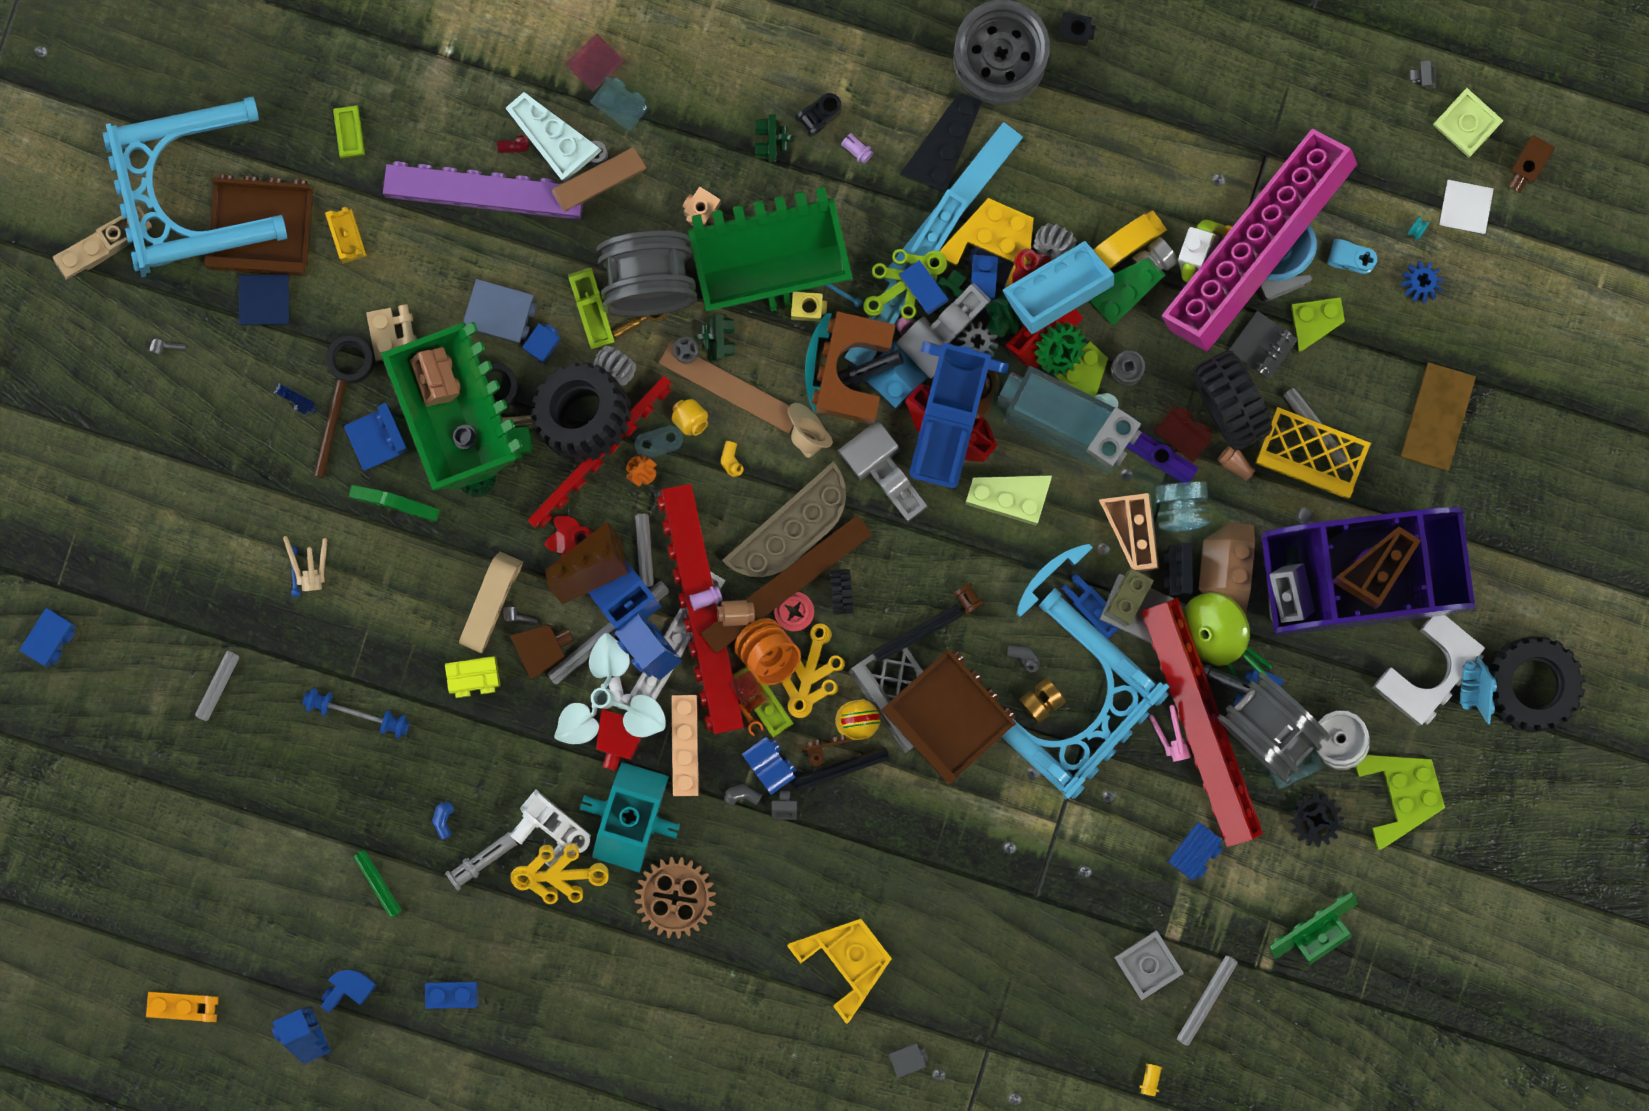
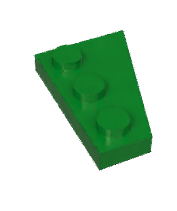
M1147 257L1114 273V286L1089 301L1114 326L1165 274Z

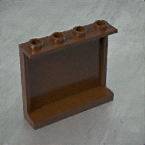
M219 175V178H211L214 188L210 230L282 215L287 239L280 241L273 239L208 253V256H205L204 266L208 270L276 275L288 274L291 276L307 277L314 193L313 187L307 184L308 181L293 180V183H283L282 179L268 178V182L258 181L257 177L244 176L243 180H237L231 175Z
M950 649L946 650L881 709L886 717L948 785L957 779L966 768L1009 729L1016 725V722L1013 720L1016 717L1007 706L1002 708L997 702L999 699L997 694L990 687L985 689L979 683L982 680L979 674L973 668L969 671L963 665L965 659L957 650L952 652Z

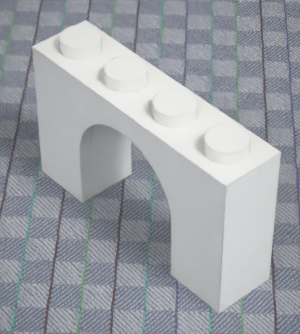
M1445 615L1430 617L1419 630L1436 644L1446 657L1447 672L1438 686L1432 689L1418 688L1408 682L1393 668H1388L1372 687V689L1417 726L1423 725V723L1428 725L1437 714L1434 712L1439 704L1443 706L1451 698L1450 690L1455 684L1458 687L1462 684L1463 665H1465L1466 661L1476 662L1477 656L1481 660L1484 657L1481 653L1485 648Z

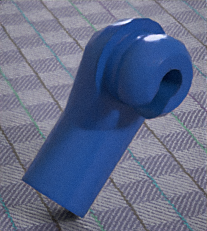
M450 802L440 803L436 807L432 819L441 840L452 835L446 823L448 816L454 812V807Z

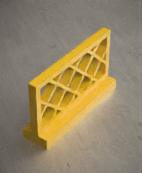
M1277 407L1271 424L1273 429L1265 437L1255 464L1340 497L1350 499L1371 443ZM1280 414L1289 417L1294 427L1281 433L1277 425ZM1295 420L1302 422V424L1297 426ZM1305 425L1313 426L1317 437L1304 442L1298 428ZM1274 429H1276L1277 435L1271 437ZM1318 429L1326 431V433L1320 435ZM1295 430L1301 444L1288 449L1282 435ZM1331 433L1337 436L1340 446L1327 451L1322 437ZM1279 437L1285 451L1278 454L1266 451L1269 442ZM1341 438L1349 440V442L1343 443ZM1319 439L1324 453L1311 458L1305 444ZM1351 443L1364 446L1361 455L1351 460L1345 446ZM1303 446L1308 460L1297 463L1293 461L1289 451ZM1342 448L1347 462L1334 467L1329 453ZM1286 453L1289 459L1284 458L1280 455ZM1326 455L1331 469L1320 472L1316 470L1313 460ZM1358 460L1357 465L1354 468L1352 462ZM1310 462L1312 468L1307 467L1303 464ZM1349 464L1353 472L1350 483L1341 480L1336 469ZM1333 471L1335 477L1328 475L1327 473Z

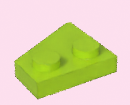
M1341 297L1291 305L1295 336L1298 339L1296 341L1298 352L1304 351L1345 322Z
M1090 341L1082 349L1086 354L1078 358L1081 363H1074L1073 371L1066 369L1065 375L1059 373L1055 378L1094 403L1108 357ZM1072 393L1076 398L1085 401V400L1082 399L1081 397H1079V396H1077L1076 394ZM1082 403L1089 410H1091L1093 407Z

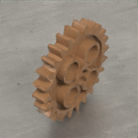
M670 857L669 864L666 865L664 860L661 859L660 868L652 864V873L643 872L647 877L646 881L638 880L643 889L635 890L637 894L641 895V898L635 900V903L642 904V908L637 910V913L645 912L646 916L642 919V922L651 921L649 930L655 926L659 927L657 935H660L665 930L667 931V938L671 937L672 932H676L679 939L681 938L682 931L691 936L690 928L693 927L696 931H700L697 923L707 924L704 915H713L708 910V906H715L716 903L710 901L709 897L716 895V893L709 892L708 888L713 886L714 883L705 882L709 874H699L702 866L693 869L692 860L687 865H684V858L681 857L678 864H675L674 858ZM662 876H668L672 880V886L669 890L664 891L659 888L658 881ZM687 880H692L697 885V890L692 895L686 894L683 890V884ZM677 890L679 891V896L695 898L698 902L677 901V904L673 905L671 899L654 897L653 893L659 892L671 895ZM664 901L667 904L668 911L665 915L655 913L654 905L656 902ZM688 905L692 908L693 914L690 919H682L680 917L679 909L681 906Z

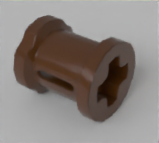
M971 582L953 593V596L958 597L966 609L964 611L966 615L985 603L978 598L972 589L973 584Z

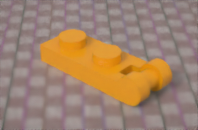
M150 991L148 992L146 1017L217 1022L215 1005H218L219 997ZM199 1003L205 1004V1013H198Z

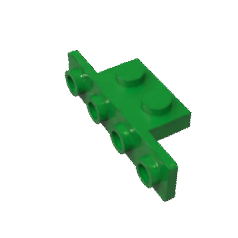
M1350 892L1349 894L1339 896L1334 904L1328 908L1318 910L1314 917L1307 922L1297 924L1291 933L1275 939L1269 947L1273 957L1277 959L1297 946L1311 965L1352 937L1351 933L1339 917L1358 905L1355 894Z

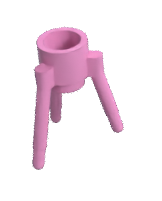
M1170 705V712L1176 740L1170 741L1171 746L1155 717L1150 715L1149 719L1165 748L1166 755L1172 756L1173 762L1191 758L1192 749L1185 738L1181 737L1174 705Z

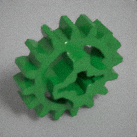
M1066 321L1063 325L1056 322L1054 329L1048 326V333L1040 334L1043 338L1042 342H1036V345L1040 347L1039 350L1034 352L1039 357L1036 362L1041 365L1043 370L1047 373L1050 372L1054 376L1058 372L1065 375L1066 369L1073 371V364L1081 363L1078 359L1079 356L1086 354L1082 351V348L1087 346V343L1083 341L1085 335L1080 332L1078 327Z

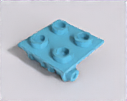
M1477 656L1476 662L1466 661L1465 665H1463L1461 680L1463 685H1461L1460 704L1463 709L1467 710L1471 709L1472 706H1476L1487 724H1490L1491 714H1494L1495 710L1492 700L1493 692H1496L1497 684L1495 677H1492L1487 665H1484L1481 658Z

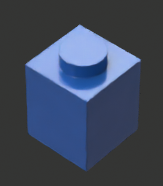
M539 323L522 348L526 353L545 365L561 341L560 337L557 336L559 331L549 324H546L544 327Z

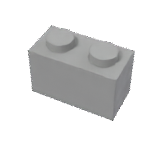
M1304 563L1281 566L1269 574L1281 623L1304 620L1315 612Z

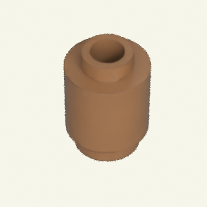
M747 600L722 601L721 607H717L718 622H722L723 626H741L754 622L755 610L753 602H747Z

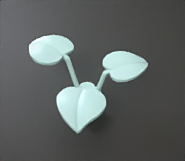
M609 633L603 634L598 639L589 658V668L593 676L596 678L607 677V679L601 684V688L595 689L591 694L593 708L591 713L588 706L582 703L570 704L562 711L554 738L561 742L583 744L595 738L599 731V723L593 718L597 713V708L608 709L616 706L627 710L628 712L623 717V724L626 731L636 737H648L663 731L666 727L664 712L658 702L652 697L636 695L632 698L629 707L615 701L614 693L607 689L612 676H622L630 665L629 653L626 654L618 645V641Z

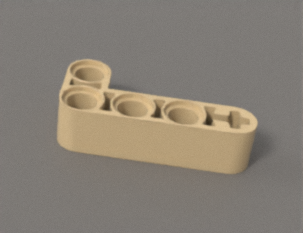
M501 551L493 558L460 637L459 644L481 654L484 652L510 587L516 580L523 561Z

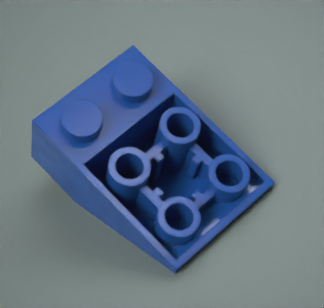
M627 560V574L588 592L616 630L620 629L637 613L647 619L662 607Z

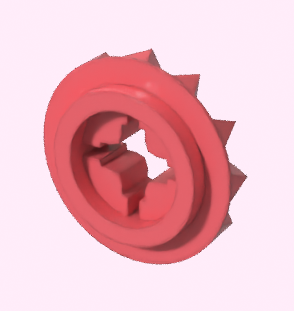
M796 592L774 609L776 621L782 628L794 632L805 629L811 623L814 616L812 601L805 594ZM800 602L799 612L804 617L794 616L788 621L790 612L785 605L794 608Z

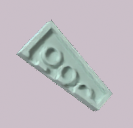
M525 92L506 107V110L564 182L569 180L602 151V149Z

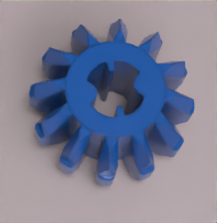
M1422 261L1417 262V268L1410 264L1408 266L1409 272H1403L1402 277L1408 281H1403L1401 287L1409 288L1404 295L1409 296L1413 293V302H1416L1419 296L1422 303H1426L1428 297L1434 300L1437 297L1435 292H1441L1443 289L1438 283L1443 282L1444 278L1436 277L1440 272L1439 268H1436L1434 271L1430 270L1432 267L1431 262H1428L1425 268ZM1421 277L1425 278L1424 283L1426 285L1423 287L1419 286V279Z

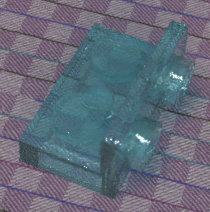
M606 76L604 79L605 83L590 103L628 132H631L648 110L647 105L644 103L646 99L636 91L632 94L626 90V84L617 77L611 79Z

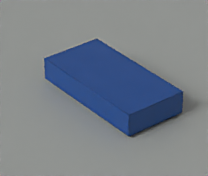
M920 260L899 274L927 315L948 302V298Z

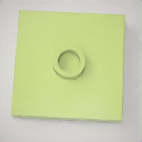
M1466 88L1436 120L1433 126L1470 158L1503 120Z

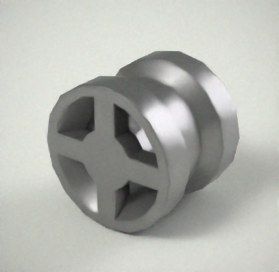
M682 337L675 342L673 352L679 362L690 364L698 357V346L692 338Z

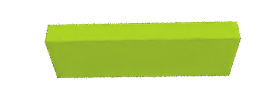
M746 666L733 674L734 681L773 738L794 724L769 686L759 683Z

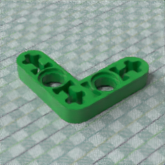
M351 485L348 495L349 498L389 507L433 522H437L440 510L392 493Z

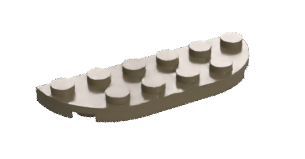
M834 461L727 555L722 562L730 569L745 576L755 578L770 577L783 572L826 536L841 518L846 501L844 479Z

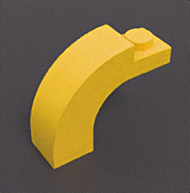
M1151 211L1124 226L1093 249V251L1112 270L1139 248L1164 234L1167 229L1155 212Z

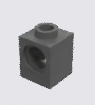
M917 1042L888 1053L897 1078L925 1068L924 1061L928 1060L924 1046L918 1047Z

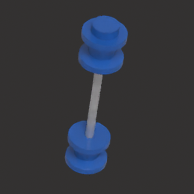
M314 687L311 692L307 691L304 696L303 705L306 706L307 712L318 709L321 710V716L326 717L329 709L332 708L382 723L380 734L384 735L387 731L395 733V738L400 739L402 735L406 736L410 726V721H406L407 715L403 714L400 718L392 716L391 710H387L382 719L333 704V693L328 692L326 696L318 694V689Z

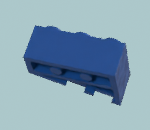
M312 1006L299 1009L273 1021L275 1027L272 1028V1032L276 1041H281L282 1045L303 1064L331 1052Z

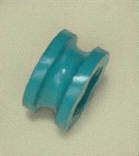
M1418 216L1407 233L1409 236L1414 235L1417 241L1430 223L1429 221H1422L1421 216Z

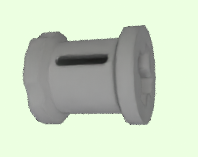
M591 141L602 149L599 154L600 158L595 159L594 157L588 162L596 167L606 162L608 152L602 142Z

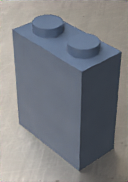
M476 279L463 322L466 325L475 322L477 326L476 333L521 346L523 340L527 341L531 327L527 325L529 318L535 316L538 303L534 302L535 297L531 294Z

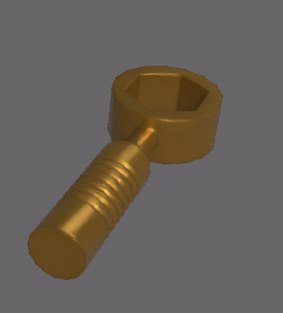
M666 313L656 319L650 315L634 317L612 330V333L618 339L640 326L641 322L645 319L659 322L665 318Z

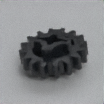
M1312 793V799H1309L1307 795L1302 796L1304 802L1296 801L1295 805L1298 809L1290 810V813L1295 815L1294 819L1288 820L1289 823L1295 824V828L1291 832L1299 833L1298 841L1305 838L1306 846H1310L1312 841H1314L1316 847H1320L1321 841L1329 845L1330 837L1333 839L1338 838L1335 831L1343 830V827L1338 825V821H1343L1344 817L1337 814L1342 808H1334L1333 805L1336 800L1326 801V794H1323L1320 799H1318L1317 793ZM1316 803L1314 810L1309 812L1303 811L1306 806ZM1327 808L1331 812L1332 820L1328 819L1325 813ZM1318 813L1319 819L1326 824H1316L1314 827V822L1306 816H1316ZM1300 820L1305 822L1307 826V833H1305V831L1302 829ZM1329 829L1325 835L1316 837L1319 830Z

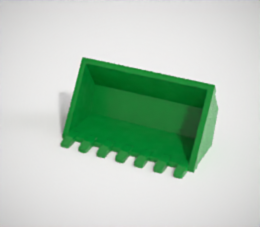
M825 187L816 188L818 200L816 202L807 203L805 192L801 191L795 193L797 206L786 208L784 196L774 198L776 210L771 212H765L764 203L761 200L754 202L756 215L745 217L743 206L738 205L733 207L735 220L724 222L722 210L712 212L714 224L703 226L700 214L691 217L694 229L688 230L706 311L765 298L769 299L771 311H776L777 303L774 296L783 295L784 305L786 308L792 307L789 293L853 279L834 198H827Z
M463 322L381 353L432 490H456L491 479L508 464L514 462L517 459L516 452L522 448L519 438L511 441L508 435L515 428L513 420L508 419L505 422L502 420L501 413L507 409L505 400L496 402L493 394L500 389L498 381L494 380L490 383L487 381L486 374L492 370V365L490 361H485L481 364L478 356L485 350L483 342H477L476 344L472 342L471 336L477 332L475 322L468 325ZM444 348L446 355H449L452 360L451 370L454 378H457L460 383V394L451 402L427 407L410 360L419 352ZM462 425H470L477 431V442L468 450L458 448L453 441L455 429Z

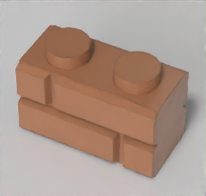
M444 348L419 352L410 360L427 407L451 402L460 394V383L457 378H454L451 370L452 360L449 355H446Z

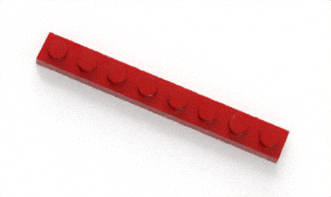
M665 376L630 411L631 420L626 422L629 428L626 434L622 433L621 439L625 435L627 437L631 436L638 428L636 423L642 417L644 419L649 417L655 410L653 405L659 399L663 401L671 393L670 387L672 383ZM619 443L618 446L614 444L610 448L612 451L609 454H614L621 444ZM605 453L600 454L599 459L592 461L589 457L586 462H582L527 521L536 529L539 526L544 528L553 518L550 514L556 508L560 510L568 503L570 499L567 496L573 490L577 492L587 482L584 478L590 472L596 473L604 464L601 460L606 456Z

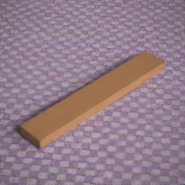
M669 343L658 363L659 365L781 431L790 434L794 425L788 414L789 405L700 357H697L690 364L679 362L673 352L674 343Z

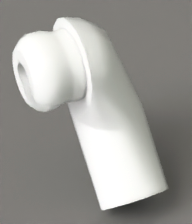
M620 676L612 678L609 683V689L614 693L615 701L630 707L632 696L630 694L624 695Z

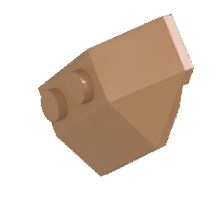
M1229 522L1203 540L1198 590L1201 594L1216 592L1230 597L1242 608L1245 615L1251 590L1255 549L1254 525Z

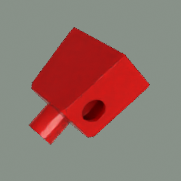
M602 709L596 749L606 752L602 767L617 771L620 758L631 760L643 737L633 736L626 731L623 724V715Z

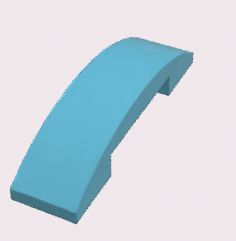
M1087 544L1070 549L1045 565L1024 591L1016 615L1020 618L1039 600L1032 592L1065 560L1072 566H1075L1093 547Z

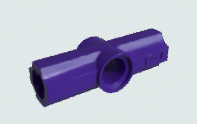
M1143 432L1134 445L1128 443L1125 447L1149 462L1154 468L1162 470L1185 486H1188L1198 470L1197 466ZM1156 452H1165L1168 460L1165 463L1157 462L1154 458Z

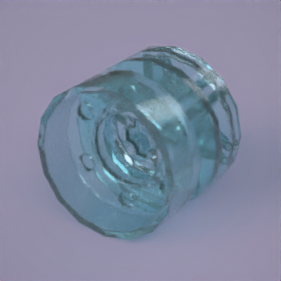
M1184 482L1155 487L1156 504L1168 505V510L1157 513V517H1169V521L1158 523L1159 530L1184 532L1198 530L1201 527L1211 525V518H1199V514L1210 512V508L1198 507V502L1209 498L1207 482Z

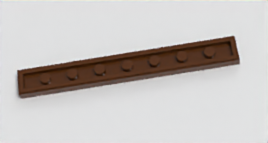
M856 515L746 599L747 602H753L754 621L764 618L873 535L860 517ZM717 621L700 635L714 654H716L735 640L748 625L723 626L722 622Z

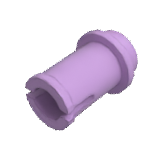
M850 133L847 136L848 138L843 140L841 146L857 158L856 161L858 163L862 162L865 164L873 155L871 147H866Z
M710 586L709 590L689 595L694 611L712 604L717 606L719 605L718 602L723 601L719 587L713 588V586Z

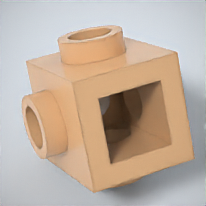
M699 187L694 196L690 194L683 204L685 208L684 215L687 217L686 221L693 226L691 217L700 214L703 226L714 224L712 212L718 210L721 200ZM699 208H704V209H705L704 211H701V212H700V211H697Z

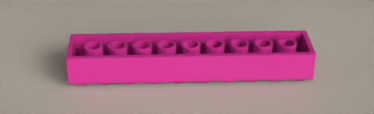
M1311 129L1162 314V318L1169 331L1208 352L1357 166L1351 148Z

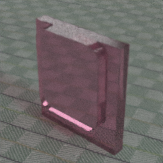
M596 34L565 65L594 92L625 61Z

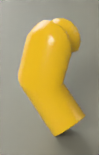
M725 441L720 463L728 475L732 477L740 476L744 468L734 456L737 443Z

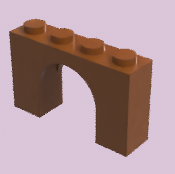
M837 312L835 318H830L827 332L832 334L830 342L825 341L822 356L826 357L825 366L820 365L817 380L821 381L819 390H814L812 404L816 405L815 412L866 424H874L880 396L854 391L846 387L837 375L836 363L843 352L856 347L889 353L895 324Z

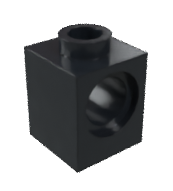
M1063 12L1058 41L1087 46L1088 40H1093L1096 25H1091L1092 17ZM1073 25H1080L1083 27L1084 32L1076 35L1071 31V27Z

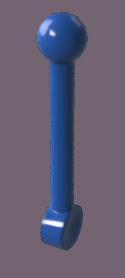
M291 546L296 558L298 549L295 546ZM291 564L293 581L291 595L297 598L300 596L301 591L298 589L296 575Z

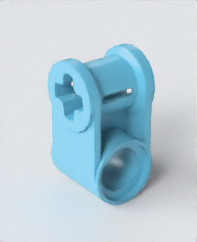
M1334 239L1327 264L1338 269L1367 274L1375 267L1377 255L1370 248L1355 245L1349 241ZM1364 256L1368 257V262H1370L1367 266L1362 265V258Z

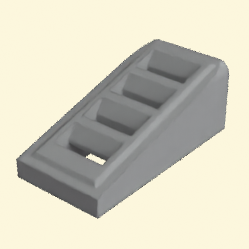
M1299 275L1283 281L1265 280L1258 290L1263 302H1267L1309 285L1312 278L1310 275Z

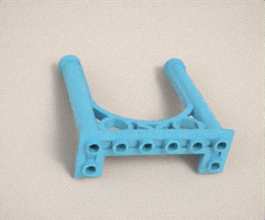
M253 96L243 98L244 101L120 127L116 125L111 126V123L106 124L107 132H103L107 153L112 152V156H108L111 171H117L118 180H114L117 195L122 194L124 203L119 204L122 218H128L130 227L125 228L128 243H134L135 251L131 252L134 270L135 272L140 271L141 278L146 277V273H151L150 267L163 266L176 260L277 239V241L287 239L282 215L209 231L185 229L174 223L163 212L153 189L155 163L162 150L170 142L186 135L259 121ZM161 139L153 151L145 145L146 141ZM140 149L149 157L144 168L136 169L131 165L129 156L134 150ZM127 170L136 176L146 174V178L142 177L141 185L134 191L131 189ZM146 188L149 198L146 195H143L146 192ZM135 202H142L149 210L154 209L155 212L145 214L141 222H139ZM150 219H158L165 224L164 233L161 237L152 238L148 235L146 223ZM170 230L187 237L165 242L168 239ZM144 240L152 245L145 246Z
M1054 588L1041 602L1039 607L1093 654L1102 665L1107 680V694L1104 705L1097 718L1087 729L1066 740L1047 741L1039 739L1027 732L1017 722L1001 738L1057 787L1063 794L1062 797L1064 799H1069L1070 797L1075 799L1085 788L1082 785L1085 778L1091 780L1100 770L1097 765L1103 759L1107 762L1116 752L1113 747L1119 741L1124 743L1132 735L1131 727L1136 722L1140 725L1150 715L1147 712L1150 706H1158L1169 695L1166 690L1170 686L1166 683H1156L1061 597L1062 594ZM1112 670L1129 686L1123 685L1114 688ZM1120 691L1129 692L1133 698L1131 705L1125 711H1118L1113 706V695ZM1137 693H1139L1143 697V699L1139 703ZM1109 709L1115 716L1122 717L1127 715L1112 733L1108 728V720L1111 717L1107 715ZM1101 724L1102 731H1094ZM1085 737L1088 741L1095 737L1104 739L1105 741L1091 757H1089L1090 750L1088 745L1080 741ZM1073 744L1080 745L1084 749V756L1076 765L1068 764L1064 758L1066 747ZM1041 746L1060 747V763ZM1078 769L1074 776L1068 771Z

